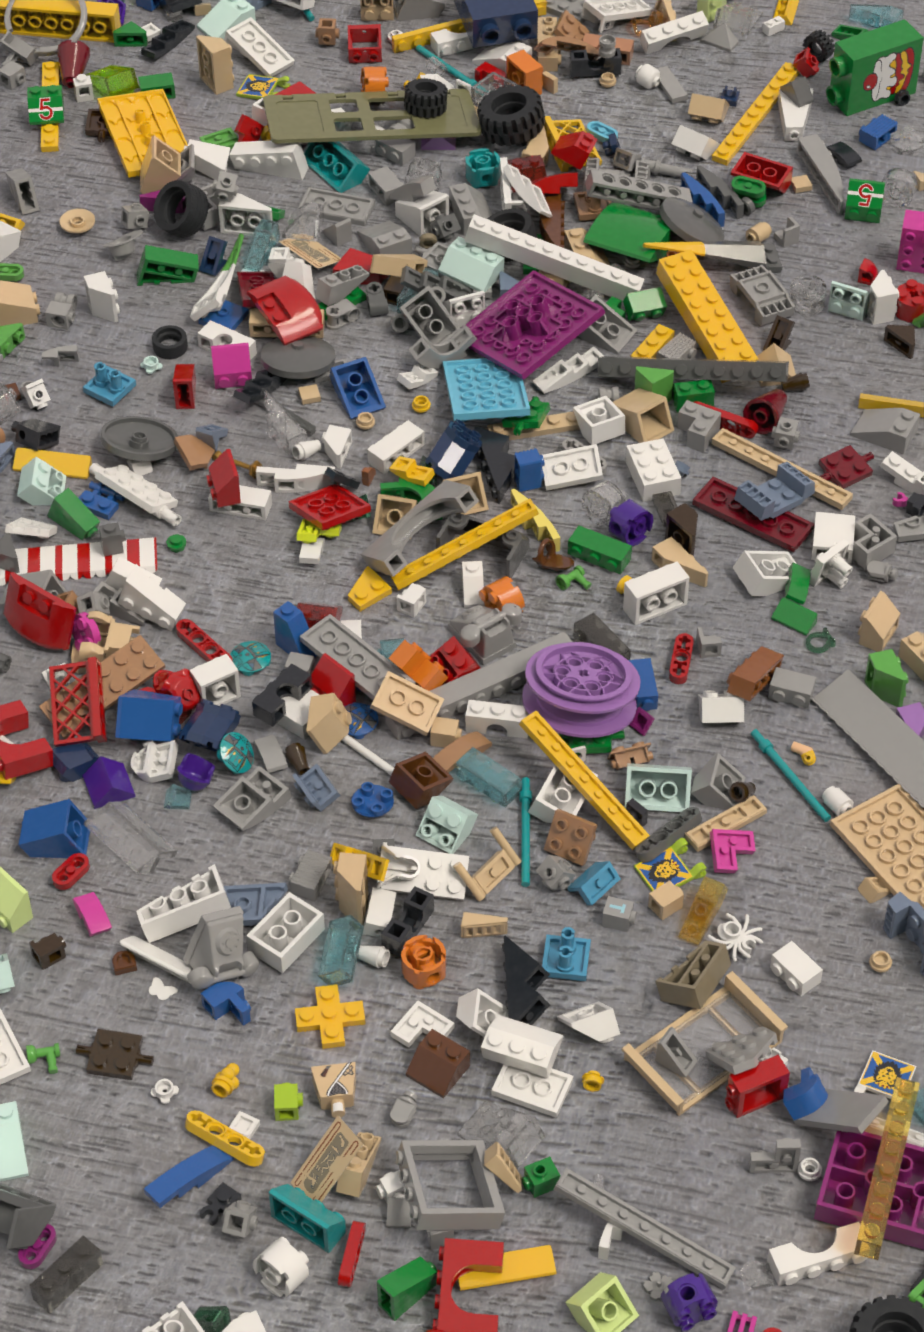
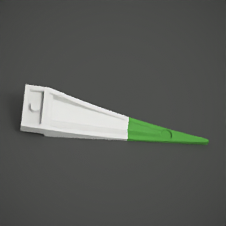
M242 233L239 234L235 246L216 280L193 306L190 317L194 321L205 318L209 312L221 310L243 242L244 235Z

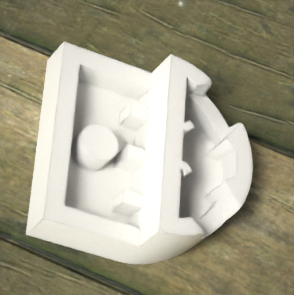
M149 740L143 743L144 748L139 753H133L131 768L143 781L155 783L173 778L179 747L175 740L161 744H155L153 740Z

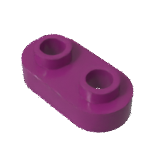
M47 1224L34 1245L28 1246V1249H19V1262L24 1268L35 1269L39 1267L56 1243V1231L52 1225ZM43 1237H48L45 1241L41 1240ZM31 1256L35 1257L33 1260H28Z

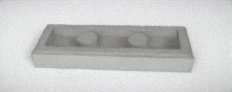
M668 66L657 68L660 71L661 78L659 86L671 103L688 100V94Z

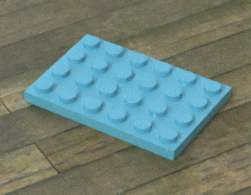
M486 358L443 361V371L454 421L456 419L462 422L473 419H504L514 416L521 418L530 415V406L523 379Z

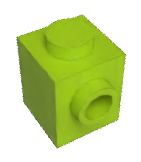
M298 1083L274 1084L275 1121L299 1120V1107H303V1092L298 1093Z

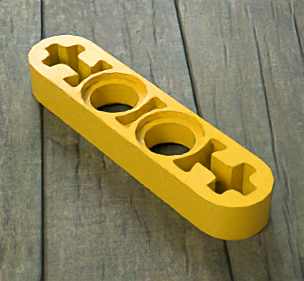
M201 1111L188 1112L185 1128L189 1132L246 1165L256 1167L263 1163L265 1150L261 1145ZM210 1131H216V1132H219L220 1134H219V1135L212 1134V1133H210ZM229 1142H235V1143H238L239 1145H238V1146L231 1145V1144H229Z

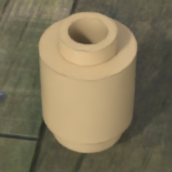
M759 222L746 231V240L759 242L766 240L772 232L770 225L766 222Z

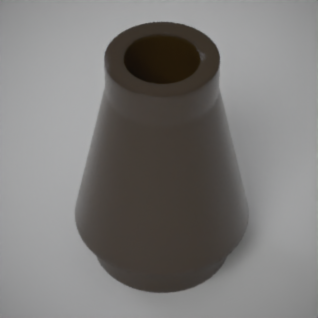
M800 372L788 378V381L781 382L784 392L805 391L806 388H810L807 373L802 374Z
M292 743L286 747L285 757L296 769L298 775L306 773L310 768L307 762L305 747L301 746L300 743Z
M735 782L730 787L729 795L735 802H745L755 793L756 787L752 782Z

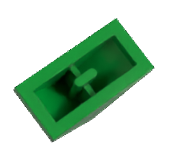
M132 21L113 31L115 47L148 46L146 30Z

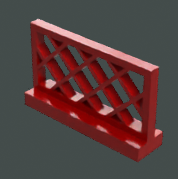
M89 657L88 661L50 666L54 746L59 747L97 741L98 743L107 742L100 661L97 657ZM86 667V674L81 680L74 675L79 668ZM65 671L67 676L61 683L55 680V672ZM71 677L78 681V684L72 691L64 686ZM82 685L88 690L83 699L75 695ZM63 688L69 694L61 703L57 700L56 695ZM72 697H75L80 702L72 711L65 705ZM83 705L89 708V713L84 719L76 714ZM65 708L70 714L62 722L58 719V714ZM75 716L81 722L75 730H72L67 724ZM86 724L90 727L91 735L82 737L78 732ZM64 728L72 732L67 739L59 740V734Z

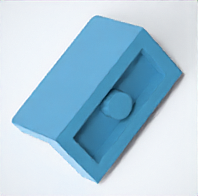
M610 861L595 862L571 883L567 889L569 892L578 891L587 905H593L621 878Z

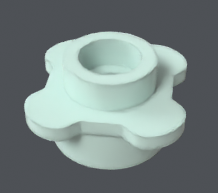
M147 356L140 364L141 368H144L148 374H152L163 367L155 356Z

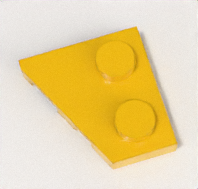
M367 566L349 592L348 601L361 612L392 594V588L373 569Z

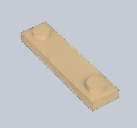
M753 795L745 802L731 807L686 832L685 839L699 852L711 845L710 831L712 829L738 830L767 814V808Z

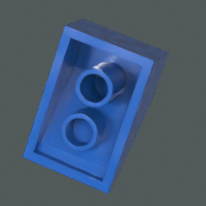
M366 357L331 368L329 377L337 396L351 420L357 418L362 412L373 413L386 408Z

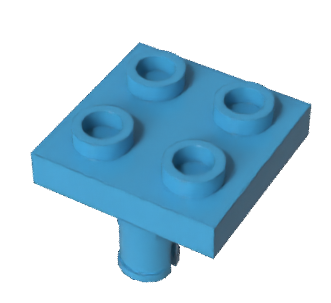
M97 362L94 365L95 376L83 386V392L114 407L136 386V380L117 369L106 366L103 362Z
M571 927L563 928L561 936L546 935L542 967L550 974L548 977L586 981L591 939L575 938V931Z

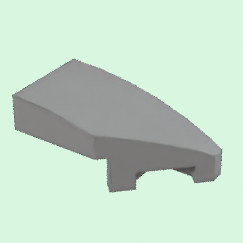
M77 345L61 346L42 352V359H50L54 361V365L60 366V361L79 362L80 354Z

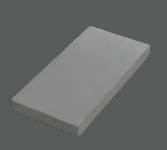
M308 187L297 208V212L302 215L340 222L350 218L351 224L365 226L375 206V199Z
M825 1089L828 1093L825 1103L815 1112L793 1121L796 1125L862 1134L889 1101L885 1095Z

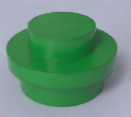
M179 534L172 535L166 541L167 547L172 552H181L186 546V538Z

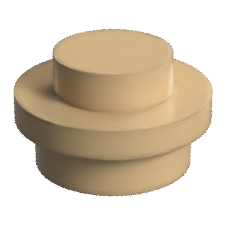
M610 72L603 73L599 83L606 88H610L616 84L615 75Z
M362 412L356 419V425L361 429H370L375 425V418L369 412Z
M876 951L871 955L869 965L876 972H886L892 966V959L887 952Z

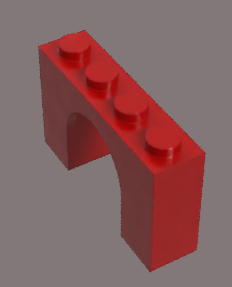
M21 700L0 705V736L29 728L28 711ZM45 737L23 744H9L0 740V772L5 780L53 766V750Z
M445 1238L444 1246L439 1248V1261H443L442 1270L437 1272V1285H441L440 1294L435 1295V1309H439L438 1319H433V1329H440L446 1332H498V1315L468 1313L455 1304L451 1293L455 1282L466 1273L474 1271L502 1273L504 1242Z

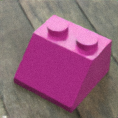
M248 342L211 346L215 389L244 386L246 380L252 379Z

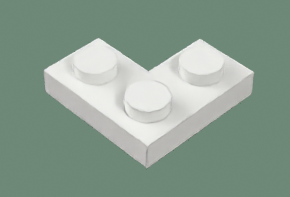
M417 1001L390 1031V1035L409 1048L422 1032L427 1035L431 1029L447 1037L455 1028V1023L420 1001Z

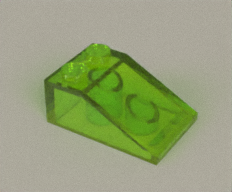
M112 64L85 74L86 76L90 75L92 87L102 97L130 94L134 92V89L139 88L135 70L131 67Z

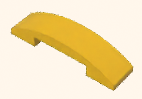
M333 843L330 854L333 865L335 861H339L340 852L366 854L367 877L384 882L389 859L356 848Z

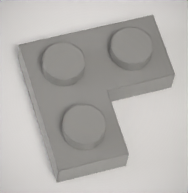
M777 1139L774 1152H751L749 1172H797L801 1152L800 1139Z

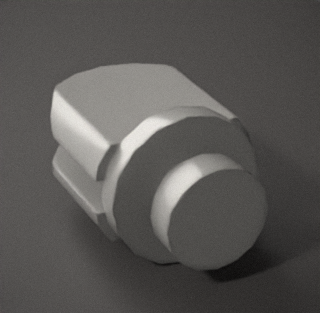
M872 560L867 565V576L869 580L889 582L890 578L891 580L897 579L898 569L893 568L892 570L891 564Z
M405 1091L403 1096H399L395 1100L389 1112L392 1124L398 1128L407 1127L416 1112L417 1104L415 1102L417 1095L413 1092Z

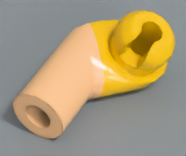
M793 742L791 751L800 754L805 765H813L816 761L813 749L801 743Z

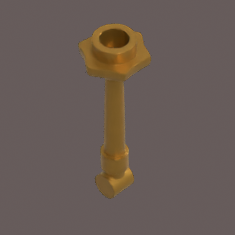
M217 450L212 456L213 460H216L222 453ZM234 459L235 465L248 469L249 475L256 479L257 466L263 467L257 460L249 465Z

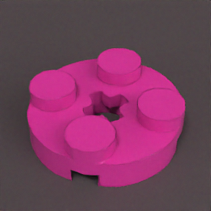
M86 612L76 614L72 634L78 651L80 650L81 642L97 644L98 641H101L94 619L89 620L87 617L89 614Z

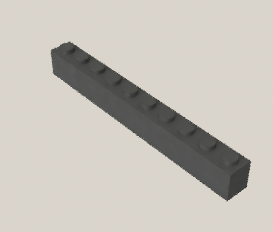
M601 356L598 357V376L635 377L636 366L674 370L673 379L788 381L789 361Z

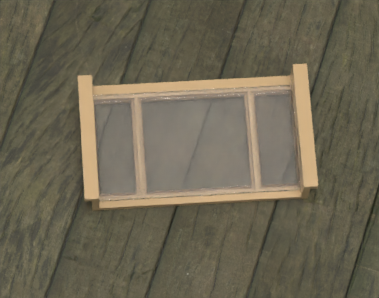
M732 971L726 975L724 987L711 995L701 1009H691L636 1049L628 1043L622 1048V1051L625 1053L624 1061L629 1062L677 1112L676 1114L680 1116L726 1083L729 1075L732 1074L708 1060L705 1054L706 1049L711 1048L714 1043L733 1040L732 1038L736 1035L753 1033V1030L758 1027H766L776 1033L778 1042L775 1045H769L772 1049L782 1042L784 1031L788 1029V1026ZM670 1027L676 1030L698 1060L686 1077H681L655 1061L658 1042Z

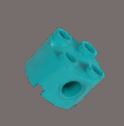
M479 148L469 152V156L465 158L467 181L475 189L496 186L500 178V156L495 151L492 153L490 149Z

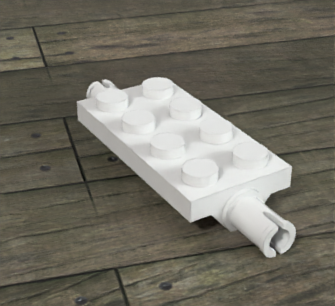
M93 463L90 466L89 473L95 475V478L159 519H164L173 526L180 524L182 517L170 510L177 506L178 500L172 497L170 493L159 489L156 484L148 482L142 475L132 472L125 465L104 468L98 463Z

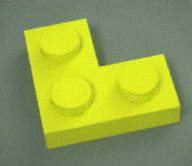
M303 519L297 532V541L310 544L317 542L319 535L334 538L340 535L342 524L335 525L328 530H321L308 520Z

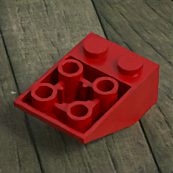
M455 636L451 637L430 655V662L434 663L437 661L445 668L443 673L448 678L442 685L481 668Z

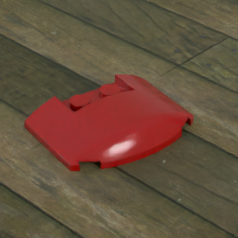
M285 275L247 291L248 296L284 346L323 330L322 313L318 303L312 294L295 279Z
M11 572L3 612L11 627L22 637L38 646L53 650L69 649L77 608L18 574Z

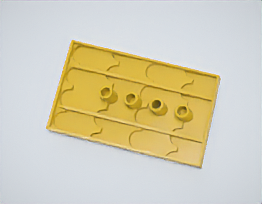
M163 89L97 98L99 110L105 120V125L113 139L128 178L140 176V169L152 136H156L179 153L184 150V146H188Z

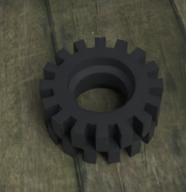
M815 30L803 40V46L805 47L803 50L809 47L810 53L821 63L833 55L835 44H832L834 42L833 39L830 40V35H826L825 31Z

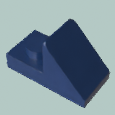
M209 236L199 271L214 276L220 272L227 260L223 259L228 241Z

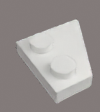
M21 517L6 524L5 533L31 535L48 539L57 533V526Z

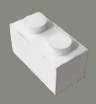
M777 16L764 22L762 32L767 36H771L784 30L785 20Z

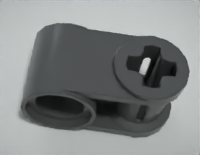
M378 282L367 284L366 292L368 296L366 300L370 317L388 314V303L382 285Z

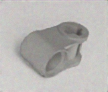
M343 299L327 307L326 315L328 319L326 320V327L330 330H338L354 322L360 316V309L348 299Z

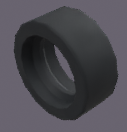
M173 325L158 328L152 335L154 353L163 359H174L182 356L188 348L186 332L182 328ZM167 339H176L179 341L174 345L160 344L162 341Z

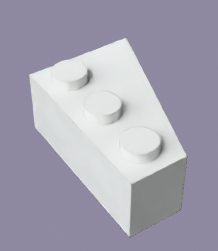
M136 564L125 581L118 604L141 615L145 619L155 622L160 627L172 631L182 615L186 603L169 589L165 588L163 590L155 583V578L152 576L148 578L139 571L141 567Z

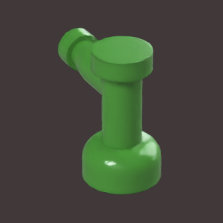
M580 565L574 567L573 571L569 574H560L555 578V582L561 590L569 588L570 582L574 579L583 585L586 590L592 585L585 579V571Z
M55 1043L54 1046L38 1049L33 1045L26 1046L29 1064L35 1063L37 1058L46 1057L49 1074L58 1072L56 1057H60L59 1043Z

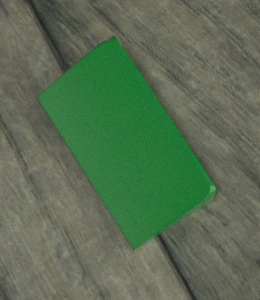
M783 597L771 619L807 636L816 625L818 614Z

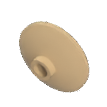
M72 209L60 217L61 228L69 233L86 232L95 224L94 214L86 209Z

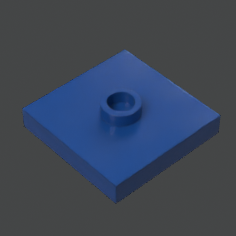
M225 300L220 311L209 312L205 318L198 319V322L205 326L211 320L231 330H235L249 314V309Z

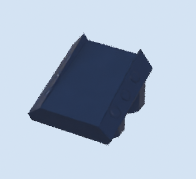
M87 742L59 746L52 749V767L57 769L58 777L62 782H74L83 778V774L99 758Z

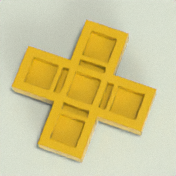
M338 984L315 987L317 1006L295 1008L297 1032L320 1030L322 1049L344 1047L343 1027L365 1025L363 1001L340 1003Z

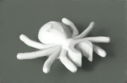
M726 913V916L733 921L722 923L718 926L717 934L721 940L711 935L707 937L713 942L728 945L726 946L727 950L733 947L732 958L734 962L737 961V947L741 954L751 958L752 948L755 949L756 942L763 943L760 938L751 935V933L762 931V928L757 927L746 931L749 923L748 914L745 915V923L742 929L738 920L731 914Z

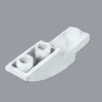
M892 451L884 459L880 467L894 476V483L911 493L915 492L924 495V472Z
M297 464L296 469L257 466V485L275 487L276 493L316 490L333 484L329 481L330 477L324 473L327 467L335 469V467Z

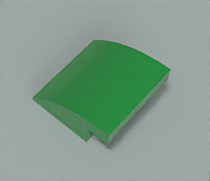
M613 202L598 215L583 242L650 263L664 258L668 250L644 248L643 243L670 242L671 238L677 236V234L665 224L660 215Z

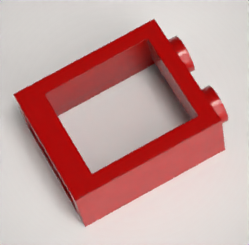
M381 24L348 25L349 63L382 62ZM377 42V47L352 48V43Z
M779 1054L759 1062L755 1068L736 1075H729L725 1104L728 1110L733 1111L737 1118L783 1099L784 1089L788 1088L790 1072Z

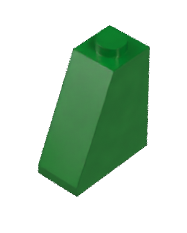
M69 488L53 499L47 514L51 520L82 541L87 537H93L98 532L97 528L100 520Z
M420 1256L383 1276L377 1281L378 1305L396 1321L437 1285V1268L432 1262H426Z

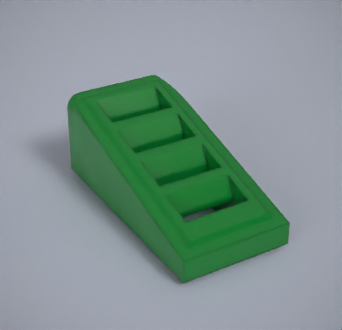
M840 24L831 33V36L843 40L867 32L868 29Z

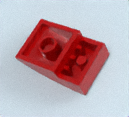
M578 173L549 175L534 180L531 183L541 188L543 194H560V187H578Z

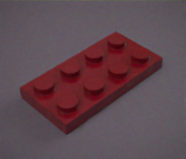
M272 271L237 272V281L243 307L256 308L247 291L275 280Z

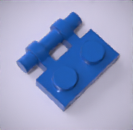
M93 481L89 484V489H92L93 492L85 490L79 497L94 515L109 520L119 509V504L116 502L117 499L120 501L125 500L124 496L106 487L105 484Z

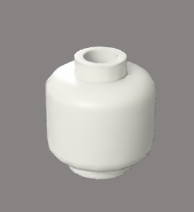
M644 64L636 70V82L641 86L652 89L654 86L657 87L661 78L660 71L650 64Z

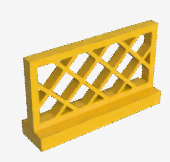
M545 116L544 128L550 151H552L560 136L569 134L566 131L572 133L584 131L587 133L581 119L552 121L550 116ZM594 146L589 157L600 158ZM553 155L561 172H568L569 167H574Z

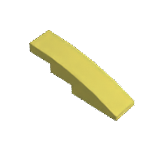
M511 489L510 503L512 507L528 499L517 490ZM536 506L539 514L531 520L522 523L523 529L532 528L538 541L550 538L555 543L556 552L560 551L559 534L549 519Z

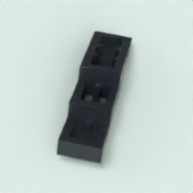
M180 20L163 27L162 34L153 37L150 45L141 48V55L153 60L165 55L181 43L195 29V25Z
M267 370L257 371L255 379L246 380L244 388L236 389L233 397L251 404L272 393L288 378L274 375Z

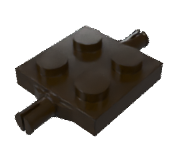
M99 108L88 109L85 135L98 136V142L101 143L102 139L103 143L105 136H111L105 125V120Z
M97 1029L95 1040L91 1047L77 1044L76 1054L89 1056L86 1068L87 1074L132 1080L139 1063L153 1066L154 1056L141 1054L142 1035Z

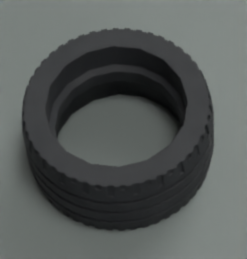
M174 180L167 183L160 190L154 204L156 224L162 230L179 237L194 235L202 228L207 219L209 210L207 196L202 189L185 181ZM186 196L187 205L185 212L180 220L176 222V208L181 199Z
M511 208L501 210L487 218L490 221L537 238L535 225L530 214L522 209ZM502 256L504 257V262L515 261L513 259Z

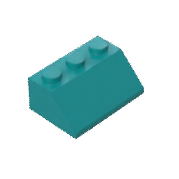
M289 1184L272 1188L268 1192L271 1217L327 1253L331 1252L346 1233V1222L340 1213L328 1210L322 1202L309 1198L300 1188H294Z

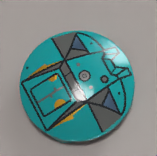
M257 641L240 643L230 654L236 668L242 671L245 676H251L254 672H258L271 664L269 648Z
M231 732L222 738L220 749L217 751V757L220 761H223L229 770L238 775L247 772L252 767L254 752L245 736L237 732Z

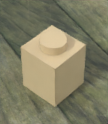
M442 717L435 718L430 732L431 746L445 748L453 741L462 737V729H459V720Z
M669 880L649 893L648 907L661 920H664L683 908V891Z

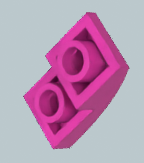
M94 892L72 899L80 920L83 919L90 937L111 930L112 926L107 914Z

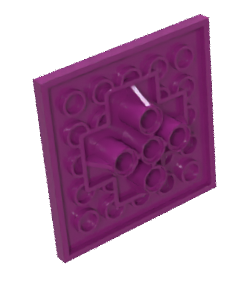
M533 270L466 324L477 338L468 348L524 380L603 316L605 310L602 306Z

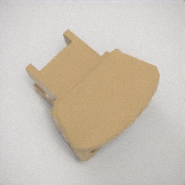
M89 611L88 619H94L101 641H98L97 644L81 642L79 651L76 649L75 644H73L71 663L88 661L89 657H97L101 663L132 641L135 637H131V634H139L140 626L116 623L112 616H108L100 611ZM86 667L79 668L76 673H86Z

